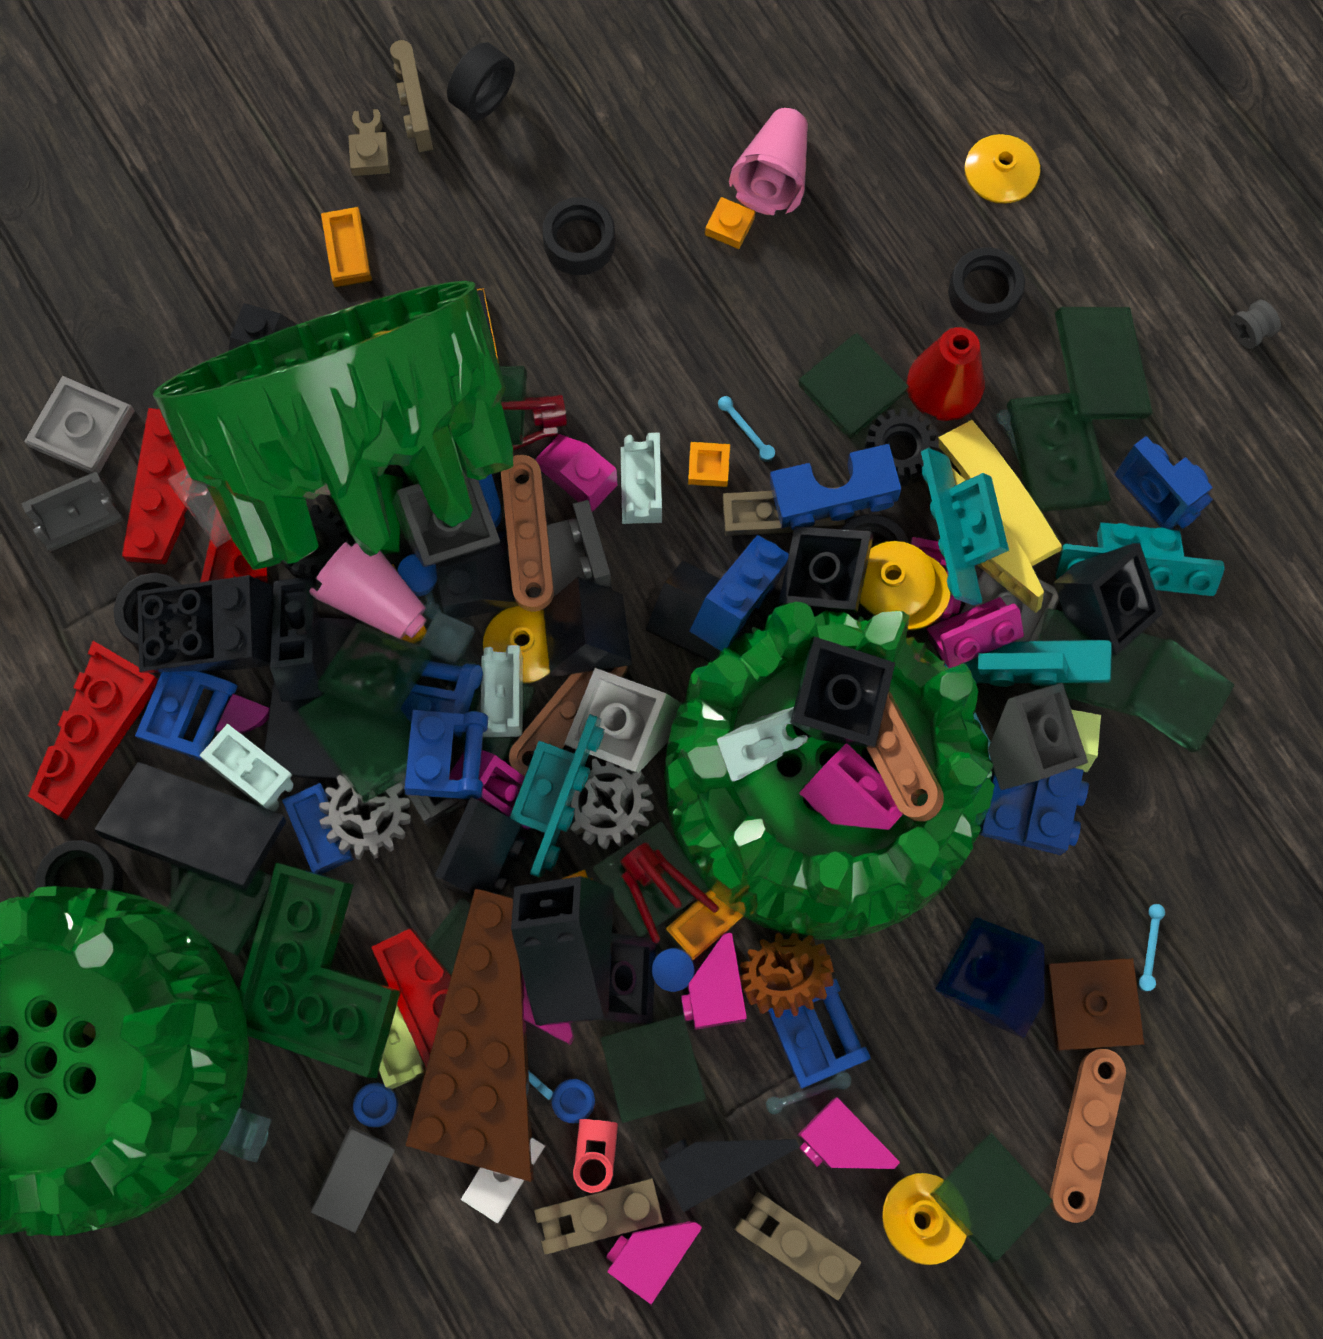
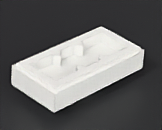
M532 1138L530 1140L531 1163L534 1166L545 1145ZM480 1167L461 1200L494 1222L499 1223L525 1180Z

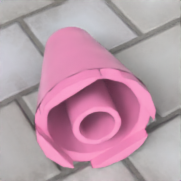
M791 108L776 110L732 167L729 178L730 187L733 184L737 191L736 198L740 203L756 212L774 215L776 210L787 209L785 213L787 214L794 211L800 205L804 196L808 123L806 118L797 110Z
M345 542L316 577L322 583L319 589L311 587L310 594L317 600L400 640L406 634L413 638L427 621L422 616L426 609L382 552L379 551L376 555L370 557L363 552L357 543L350 546Z

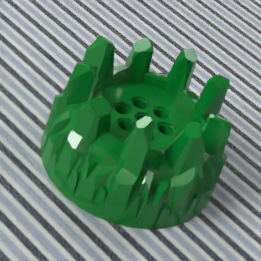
M454 281L421 287L368 301L297 324L202 362L166 381L153 393L191 479L208 488L234 543L253 570L274 566L282 560L287 563L298 562L319 547L306 500L315 499L320 494L329 495L331 499H334L349 533L363 552L370 557L376 555L389 540L391 534L378 476L383 475L389 465H399L412 484H420L429 507L435 516L451 527L469 519L473 511L463 472L468 478L482 480L490 474L513 467V446L501 404V398L506 387L477 287L472 281Z
M795 601L776 607L773 613L768 616L763 631L752 627L749 633H744L734 640L730 647L720 651L715 661L709 662L707 666L696 668L691 674L685 700L680 704L676 717L673 720L665 758V801L670 825L681 852L696 876L705 886L735 912L741 913L745 918L764 928L789 936L795 933L802 938L811 935L816 940L848 939L867 935L900 923L922 909L945 888L969 856L974 846L973 843L981 831L980 825L990 808L995 785L990 780L994 764L989 762L988 738L981 731V725L978 720L974 719L978 697L976 682L972 678V673L966 664L947 668L944 666L945 660L941 661L929 651L926 643H917L914 637L906 638L910 616L903 611L881 612L869 621H865L861 616L853 618L843 611L829 612L826 610L814 617L810 606L806 603ZM812 637H817L895 662L889 691L942 788L944 802L939 813L932 819L919 822L903 814L889 830L831 824L821 813L809 810L803 802V796L799 793L822 768L819 758L827 754L835 755L845 744L821 741L810 737L802 746L782 753L783 756L739 780L731 781L717 739L761 716L794 707ZM787 724L786 732L791 738L798 737L793 730V724ZM849 745L861 757L862 752L867 750L866 747ZM784 759L792 760L798 765L799 773L794 777H785L778 772L776 764ZM927 793L921 794L918 797L917 806H922L926 803L928 799Z
M61 886L38 887L29 894V897L8 898L0 903V1235L26 1231L28 1236L41 1234L68 1236L115 1226L141 1217L167 1203L191 1184L213 1159L230 1131L241 1104L248 1068L249 1042L247 1024L239 991L225 962L209 940L191 923L161 904L138 895L113 890ZM52 1002L57 1009V1017L54 1023L50 1025L45 1019V1010ZM89 1022L96 1031L95 1039L90 1046L83 1039V1030ZM12 1028L17 1031L19 1039L14 1050L9 1048L7 1043V1036ZM50 1048L57 1055V1063L52 1071L45 1064V1056ZM88 1068L96 1076L95 1087L90 1092L83 1084V1076ZM12 1074L18 1080V1090L14 1096L7 1089V1081ZM50 1094L57 1101V1111L53 1117L49 1116L45 1109V1101Z

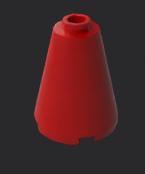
M963 327L947 330L912 363L906 384L909 398L917 410L923 414L926 412L935 416L936 420L951 421L963 418L972 413L984 394L985 379L980 342L971 330Z

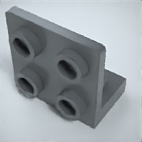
M589 500L574 503V518L547 525L554 596L577 577L612 589L611 574ZM537 587L530 588V596L532 598L539 596L541 590Z

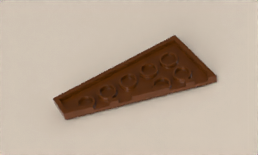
M475 889L405 1146L532 1182L534 1180L533 1164L531 1163L530 1144L532 1132L531 1122H529V1073L526 1023H524L523 1007L525 996L522 970L511 931L513 898Z

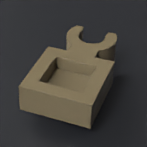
M378 109L373 110L374 118L370 123H362L359 111L353 112L352 120L358 133L349 135L350 169L353 176L390 173L388 137L386 132H381L383 123Z

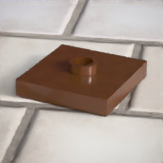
M1133 958L1046 965L1056 1051L1145 1045Z

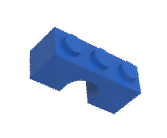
M885 444L849 453L847 466L851 479L840 488L831 489L820 485L813 476L810 463L770 472V486L781 529L791 527L794 530L795 527H811L815 524L816 520L828 517L832 521H840L852 517L855 514L854 511L870 508L872 512H877L892 507L894 502L899 500L901 486L890 445Z
M757 535L706 596L690 632L720 651L730 647L743 630L754 608L759 610L775 589L786 568L789 554L780 549L776 544Z

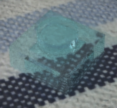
M437 611L419 647L422 651L458 666L475 633V629L466 623Z
M239 1108L230 1131L223 1141L221 1150L241 1159L257 1163L260 1152L268 1140V1129L272 1119Z

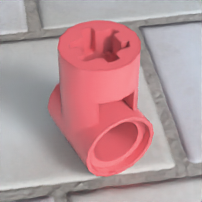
M579 1119L573 1176L577 1186L585 1192L592 1194L600 1193L606 1190L612 1182L618 1123ZM588 1141L606 1143L605 1155L598 1152H587ZM590 1160L600 1161L606 1168L605 1179L597 1186L587 1185L581 1176L583 1166Z

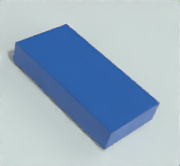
M321 783L282 800L313 873L321 875L354 860L350 849L344 855L340 853V840L331 844L327 841L326 836L332 828L322 829L320 820L329 815L322 813L319 805L322 802L330 801Z

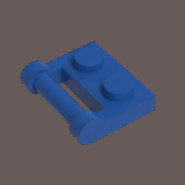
M405 654L400 663L384 720L394 725L411 728L413 710L458 714L469 712L474 691L482 682L483 671L481 666L466 663L462 667L423 660L420 655ZM420 676L457 682L455 691L414 683ZM462 732L453 733V736L457 737L462 735Z
M200 671L162 672L135 736L140 740L205 762L200 757V754L211 743L227 701L231 698L232 694L236 693L238 686L230 681ZM205 688L213 691L196 736L193 742L183 738Z
M413 710L405 795L457 799L481 798L483 782L479 780L482 740L483 732H486L488 729V715L477 711L458 714ZM454 732H466L463 774L460 780H449Z
M833 979V986L825 987L827 997L823 999V1002L846 1052L845 1056L838 1059L835 1058L814 1009L809 1010L803 1005L799 1007L798 1016H793L790 1009L784 1010L780 1018L775 1017L773 1008L767 1011L800 1089L871 1059L867 1047H861L838 994L841 988L837 979ZM815 997L812 1001L814 1003L821 999Z

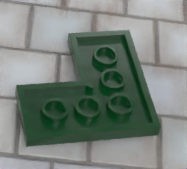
M276 863L239 989V995L246 1016L247 1036L365 1077L377 1078L401 991L330 968L354 884Z

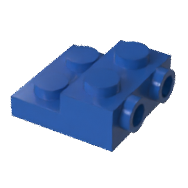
M1147 436L1132 447L1114 474L1161 528L1171 530L1177 525L1182 529L1186 528L1201 515L1200 511L1213 501L1208 494L1213 487L1209 483L1206 473L1199 466L1193 465L1186 457L1173 466L1169 462L1166 451L1158 444H1153Z
M1072 768L1038 781L1004 790L1000 789L997 777L993 772L991 782L995 786L990 808L981 825L980 835L1062 855L1068 850L1069 845L1075 846L1079 838L1081 822L1074 821L1076 806H1083L1088 794L1089 783L1082 781L1084 770Z

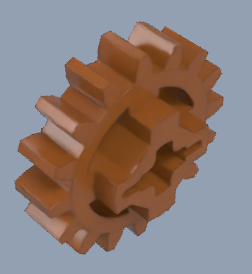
M777 933L775 942L769 943L764 939L760 940L762 949L760 951L749 949L747 953L750 961L741 962L740 967L743 975L740 976V982L744 993H746L748 1003L750 1005L757 1003L762 1014L773 1008L777 1018H780L784 1010L790 1009L793 1016H798L799 1007L803 1005L809 1010H813L814 1004L812 1000L815 997L826 999L825 987L833 986L834 984L831 974L834 972L830 955H827L823 943L815 944L814 937L811 935L801 941L798 934L792 933L789 939L784 940L781 933Z

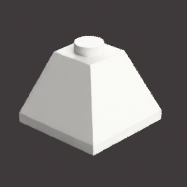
M595 668L564 745L577 749L589 715L597 716L602 719L599 727L604 728L605 732L598 751H590L589 754L639 773L668 742L673 720L682 703L664 692Z

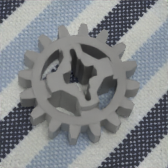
M596 758L593 759L592 770H590L583 791H575L570 804L571 807L575 808L572 820L575 822L570 829L576 835L584 832L583 840L589 845L598 838V843L603 849L608 848L612 839H614L619 847H623V836L627 834L637 839L639 835L635 827L638 824L648 826L650 823L643 816V812L654 810V805L651 801L644 799L653 793L651 787L648 784L640 785L643 783L645 776L641 771L639 773H632L631 770L621 766L618 768V765L608 761L606 766H601ZM605 778H616L612 782L599 781ZM588 790L587 803L582 807L584 796ZM600 792L612 800L613 806L617 810L616 814L610 808L607 809L604 806L603 799L599 796ZM634 799L632 811L628 816L629 802ZM604 823L617 825L612 828H599Z
M370 767L367 777H361L360 772L355 768L352 769L353 779L347 781L343 776L339 775L337 777L339 788L337 790L330 787L325 789L326 796L331 801L320 803L319 808L322 813L329 816L322 818L320 824L322 829L332 828L326 836L327 841L331 844L340 840L339 851L341 854L344 855L350 848H353L356 859L361 860L364 850H370L371 855L376 859L379 856V847L384 846L391 852L394 850L391 839L393 837L402 840L405 838V831L400 827V824H410L411 816L401 811L410 807L409 798H398L404 791L403 786L399 783L391 787V774L388 772L381 779H377L375 768ZM367 788L378 790L386 796L377 797L368 792ZM353 792V796L348 804L339 807L343 799ZM368 806L371 812V819L363 821L360 815V808ZM393 816L389 827L382 834L378 835V830L382 823L390 820ZM353 829L362 834L364 839L352 837L345 831Z

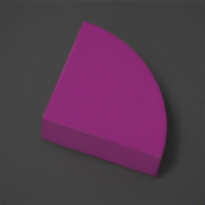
M232 694L215 731L220 733L226 724H229L240 734L249 732L256 727L262 726L268 720L270 708Z

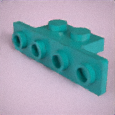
M927 448L921 451L924 464L922 474L929 486L932 499L930 510L937 521L940 535L938 545L941 554L945 558L949 575L947 577V585L956 600L975 606L982 603L975 566L1009 551L992 477L981 473L956 485L949 457L931 448Z
M1100 522L1097 532L1098 547L1064 544L1055 573L1058 579L1077 562L1132 543H1140L1155 590L1214 596L1219 587L1225 566L1224 562L1220 560L1184 557L1180 531L1167 528L1130 526L1123 523L1111 524Z
M1108 640L1011 642L988 653H978V657L963 664L967 665L976 683H989L1000 687L1012 686L1014 683L1053 686L1057 683L1110 682L1112 645Z
M589 715L575 754L542 741L537 743L510 816L512 820L545 833L530 872L533 876L543 877L545 871L552 872L557 863L561 848L556 847L555 844L560 831L567 832L575 813V808L570 806L575 791H583L590 773V768L585 767L590 751H598L604 736L605 729L599 727L602 719L597 716Z

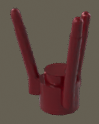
M562 395L501 398L503 410H532L534 426L542 425L543 428L513 441V451L540 439L558 436L557 427L567 425Z
M647 842L636 847L620 861L626 869V872L621 877L630 888L646 929L654 943L660 941V936L639 888V881L643 887L654 882L673 906L680 908L682 902L661 876L665 871L710 911L716 913L719 910V907L704 892L666 860L659 849L653 851Z

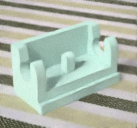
M648 433L644 442H635L632 435L624 438V447H621L622 524L662 523L660 433Z
M508 645L506 652H494L492 647L484 648V656L481 659L483 671L481 712L488 715L489 719L488 729L486 732H483V737H520L522 735L523 656L520 645Z
M794 707L761 716L717 739L731 781L747 776L783 756V752L796 749L806 743L807 735L791 738L786 732V725L791 724L790 721Z
M226 724L200 754V757L209 767L260 807L275 812L279 807L277 799L284 790L290 792L293 788V782L290 779L292 774L229 724Z

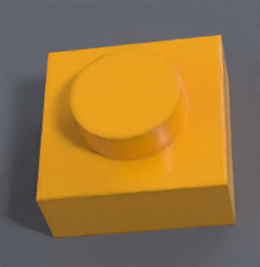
M721 197L705 227V235L740 249L755 219V211Z
M691 442L688 485L727 487L730 444Z

